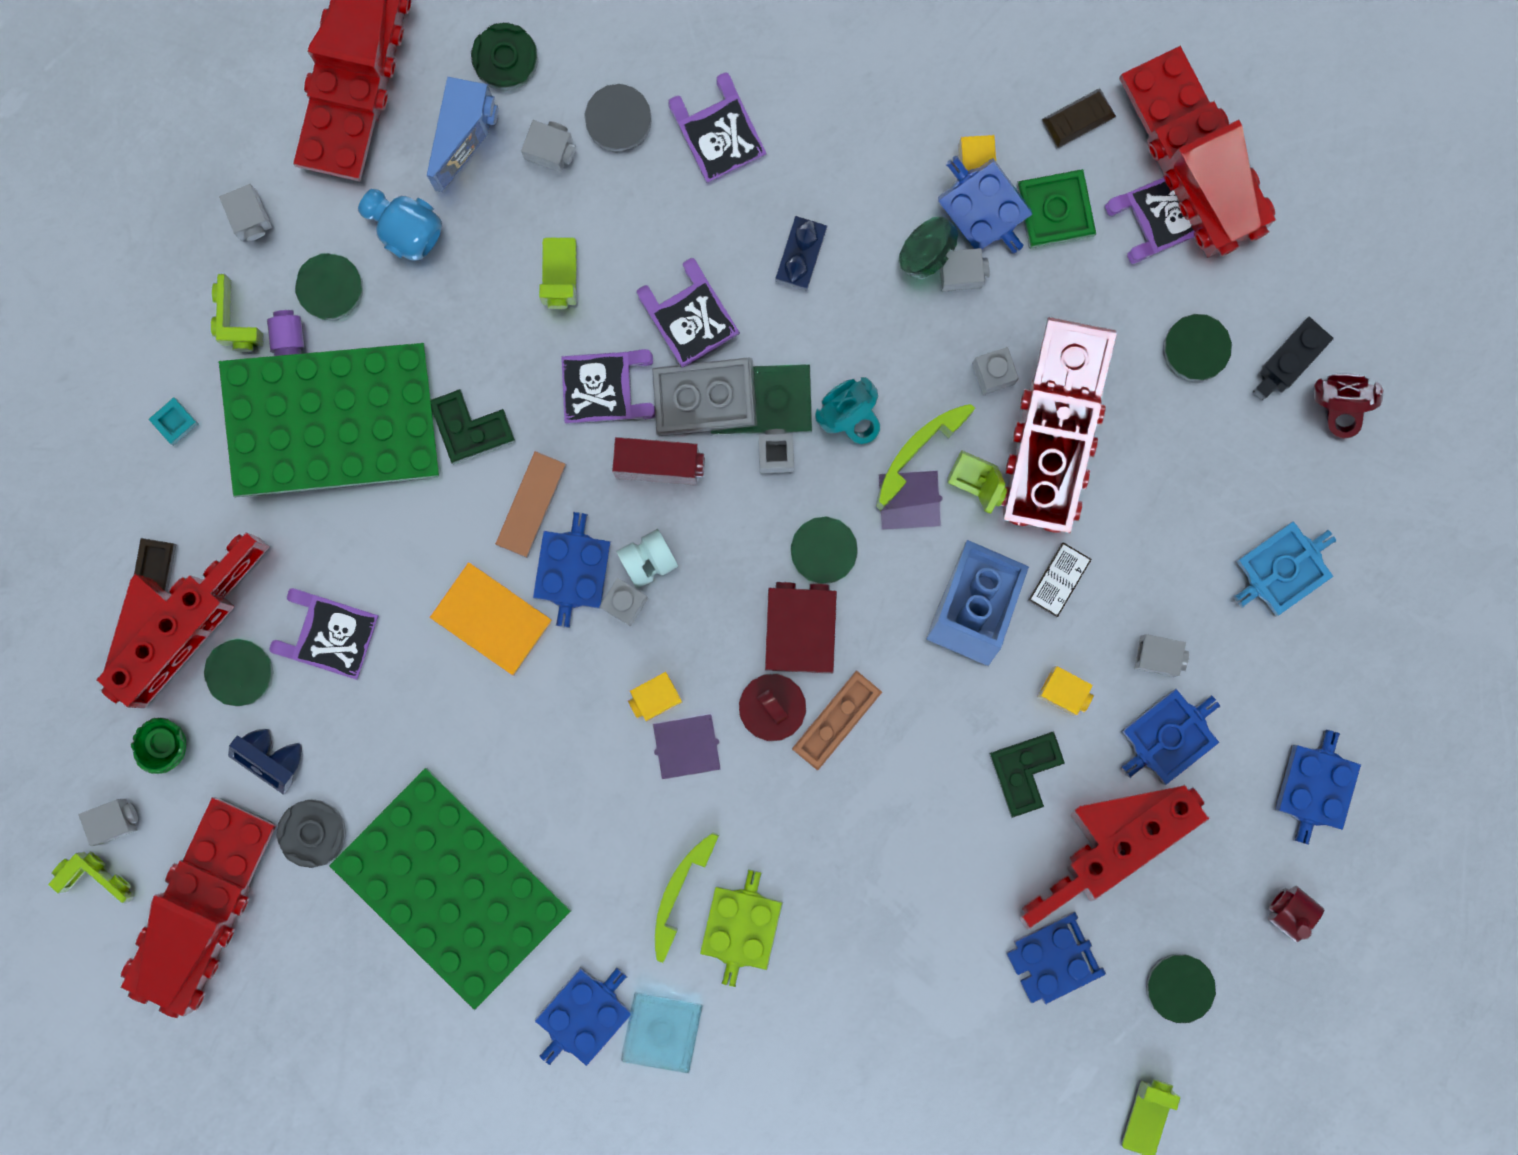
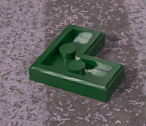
M460 389L430 400L433 415L452 465L516 442L504 409L472 420Z
M1054 731L989 753L1011 818L1044 807L1033 774L1065 764Z

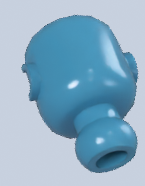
M370 189L363 196L358 206L359 214L363 218L368 220L374 219L378 222L376 226L378 239L385 244L384 248L391 251L400 259L402 256L414 261L423 259L434 247L442 231L440 217L433 212L434 208L420 198L414 200L408 196H398L390 202L382 191Z

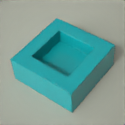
M175 397L148 419L173 446L199 424Z

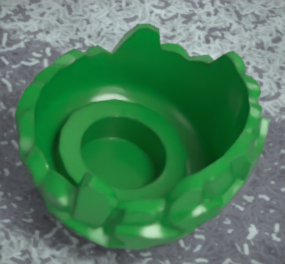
M161 717L152 718L143 723L141 727H138L131 743L136 764L150 774L166 773L178 766L186 752V737L181 727H178L173 721Z

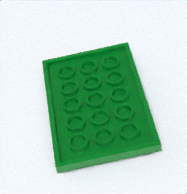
M424 343L218 361L233 498L439 477Z
M424 768L329 865L474 1010L572 911L428 768Z

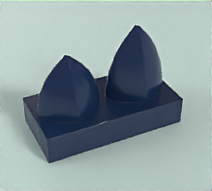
M795 216L775 278L776 282L804 291L808 290L827 225Z
M268 729L252 731L242 738L237 735L229 745L228 757L284 795L292 785L293 775L301 759L300 743L284 746L268 757L266 755L270 746Z

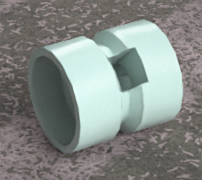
M659 529L641 537V544L637 545L632 542L616 551L637 590L654 581L656 573L663 576L679 567Z

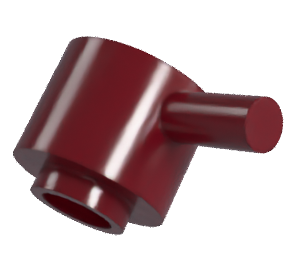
M1294 886L1290 890L1284 888L1269 905L1268 909L1271 913L1268 920L1293 941L1299 942L1311 936V930L1321 919L1324 908L1298 886Z

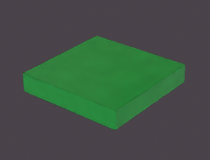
M1083 169L1017 182L1018 192L1032 210V215L1024 220L1030 249L1094 237L1097 234Z

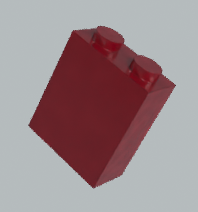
M615 437L612 472L616 479L696 485L697 477H704L705 457L704 453H699L698 444Z
M776 582L775 588L768 589L765 671L833 674L837 591H830L829 584H809L808 590L796 589V583Z

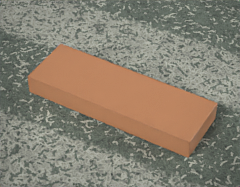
M534 451L495 543L497 546L528 558L566 468L565 463Z
M856 670L793 746L792 750L818 771L881 695L882 691Z

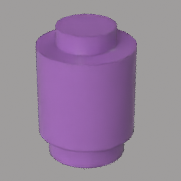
M293 310L273 312V317L267 319L270 352L274 353V356L302 354L301 350L304 349L301 316L294 315Z

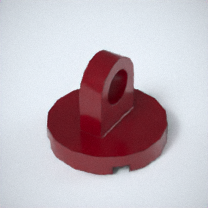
M1332 374L1328 376L1327 381L1322 380V378L1316 381L1313 397L1316 403L1329 409L1328 425L1332 434L1340 438H1351L1359 433L1363 425L1364 412L1375 410L1381 406L1384 390L1378 382H1375L1374 385L1369 384L1368 378L1355 374ZM1342 414H1348L1353 416L1355 421L1352 425L1343 427L1336 423V419Z
M764 674L752 680L743 690L739 701L740 718L745 728L755 737L766 741H780L793 735L802 725L806 714V699L801 688L790 678L780 674Z

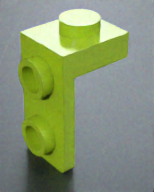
M575 238L543 239L542 284H539V298L542 305H547L549 309H567L568 305H576L577 242Z
M218 274L217 283L212 285V301L217 303L216 316H213L211 319L212 336L216 337V341L222 346H232V350L239 352L253 351V346H263V332L257 327H230L231 279L225 274Z
M961 450L947 478V482L978 496L983 510L991 514L995 506L999 507L1002 504L1007 493L1002 474L997 465Z
M86 852L75 853L70 860L66 858L62 860L52 871V875L55 877L48 884L58 894L68 892L86 871L121 903L130 902L135 897L129 891L131 888L130 884L117 874L112 876L103 868L106 865L105 862L93 852L88 854Z
M1153 1079L1152 1084L1144 1081L1140 1082L1121 1144L1124 1149L1142 1155H1156L1169 1110L1177 1111L1181 1098L1172 1091L1173 1085Z

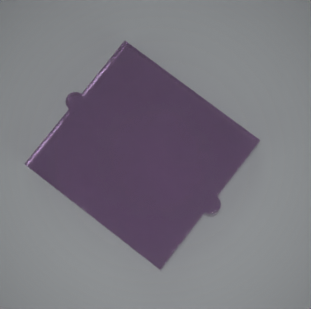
M938 471L898 473L907 482L881 510L882 530L940 527L939 502L943 498L939 495ZM878 474L879 490L886 474Z
M711 714L653 724L657 746L654 754L658 755L662 779L721 769L717 750L719 739L715 738Z

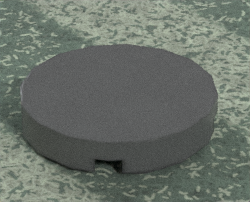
M623 84L607 85L596 91L588 101L584 114L586 128L592 140L603 149L614 152L625 151L640 145L648 135L652 122L650 106L643 94L635 88Z
M310 799L298 802L284 812L278 822L276 837L280 849L283 851L282 853L289 861L301 867L314 868L328 864L339 855L345 844L346 828L343 817L335 807L325 801Z

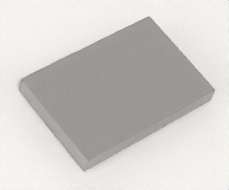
M752 358L693 363L683 368L680 365L652 368L656 435L664 436L757 426Z

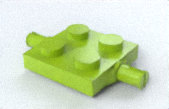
M748 870L744 889L730 890L718 886L715 887L700 951L702 955L718 958L723 963H726L721 984L728 985L729 983V986L736 987L740 967L751 966L763 970L768 969L783 902L767 899L760 893H757L762 873L756 871L753 880L754 870Z

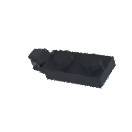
M1308 316L1262 366L1263 369L1259 374L1265 379L1255 388L1253 393L1263 401L1275 388L1281 393L1288 389L1334 338Z

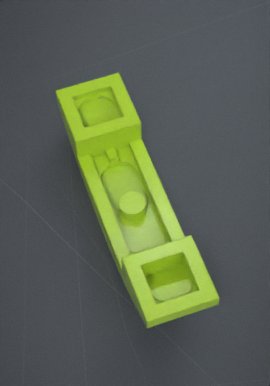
M972 404L960 406L939 415L919 429L907 441L893 460L881 484L876 507L880 511L906 484L907 481L898 474L901 469L938 430L947 438H950L976 409Z
M714 832L700 841L685 856L665 889L655 926L656 959L661 963L664 962L678 930L666 924L692 862L705 868L719 837Z

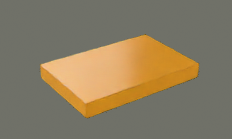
M469 562L429 617L513 676L553 621Z

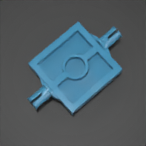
M1294 521L1289 523L1237 560V563L1247 575L1250 586L1235 595V600L1239 601L1248 595L1238 603L1243 608L1253 599L1259 597L1267 603L1275 616H1279L1334 577L1324 564L1321 551L1335 543L1336 538L1334 536L1330 537L1322 543V541L1332 535L1329 530H1326V532L1312 541L1303 535Z

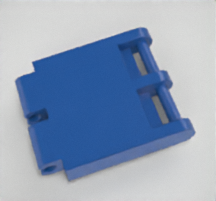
M1072 912L1015 940L1014 943L1017 948L1006 953L1017 975L1029 971L1030 976L1020 980L1031 1003L1042 999L1045 1004H1048L1106 974L1103 967L1099 968L1090 950V947H1092L1090 940H1085L1076 919H1078L1076 912ZM1070 923V925H1071V927H1072V929H1073V931H1074V933H1075V935H1076V937H1077V939H1078V941H1079V944L1076 943V941H1075V939H1074V937H1073V934H1072V932L1070 931V929H1069V927H1068L1067 924ZM1082 951H1084V953H1085V955H1086V957H1087V959H1088V961H1089V963H1090V965H1091V967H1092V969H1093L1092 972H1090V970H1089V966H1088V964L1086 963V961H1085V959H1084V957H1083V955H1082V953H1081Z

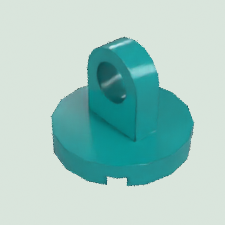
M860 377L861 380L858 382L855 379L846 380L827 393L821 401L824 406L821 410L817 408L815 417L817 423L827 433L845 431L855 443L866 444L873 441L880 432L879 420L872 411L878 399V390L868 378ZM861 420H870V426L866 431H854L855 425Z

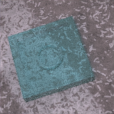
M634 992L621 1061L689 1074L703 1005Z

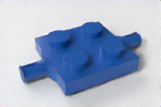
M954 156L952 158L953 162L950 159L946 166L949 167L957 180L951 188L938 196V202L974 249H983L993 241L1002 239L1011 250V253H1016L1017 248L1020 250L1024 244L1021 243L1013 230L1019 223L1032 215L1031 208L994 158L981 167L968 171L959 157Z
M573 512L571 532L555 533L543 531L533 594L534 599L551 601L559 606L555 626L562 627L563 615L566 614L564 627L570 628L572 608L585 606L600 609L611 542L593 539L584 534L588 514H581L580 526H578L579 512Z
M1174 689L1122 730L1133 745L1136 753L1134 758L1124 766H1121L1124 772L1128 771L1125 774L1132 778L1134 774L1146 766L1154 771L1164 785H1167L1219 743L1209 730L1205 718L1217 708H1220V704L1218 702L1213 703L1216 699L1211 695L1196 708L1188 703L1177 689Z
M1326 730L1321 749H1309L1299 745H1293L1275 810L1290 814L1298 821H1301L1295 839L1297 842L1309 845L1314 825H1327L1341 830L1344 828L1361 764L1345 760L1334 753L1340 735L1338 732Z
M580 967L535 1018V1022L547 1031L552 1039L551 1044L539 1055L543 1061L546 1059V1063L551 1065L555 1058L564 1050L573 1054L587 1066L632 1015V1012L618 1000L614 992L627 978V975L624 972L621 973V970L616 967L614 972L603 983L592 978Z

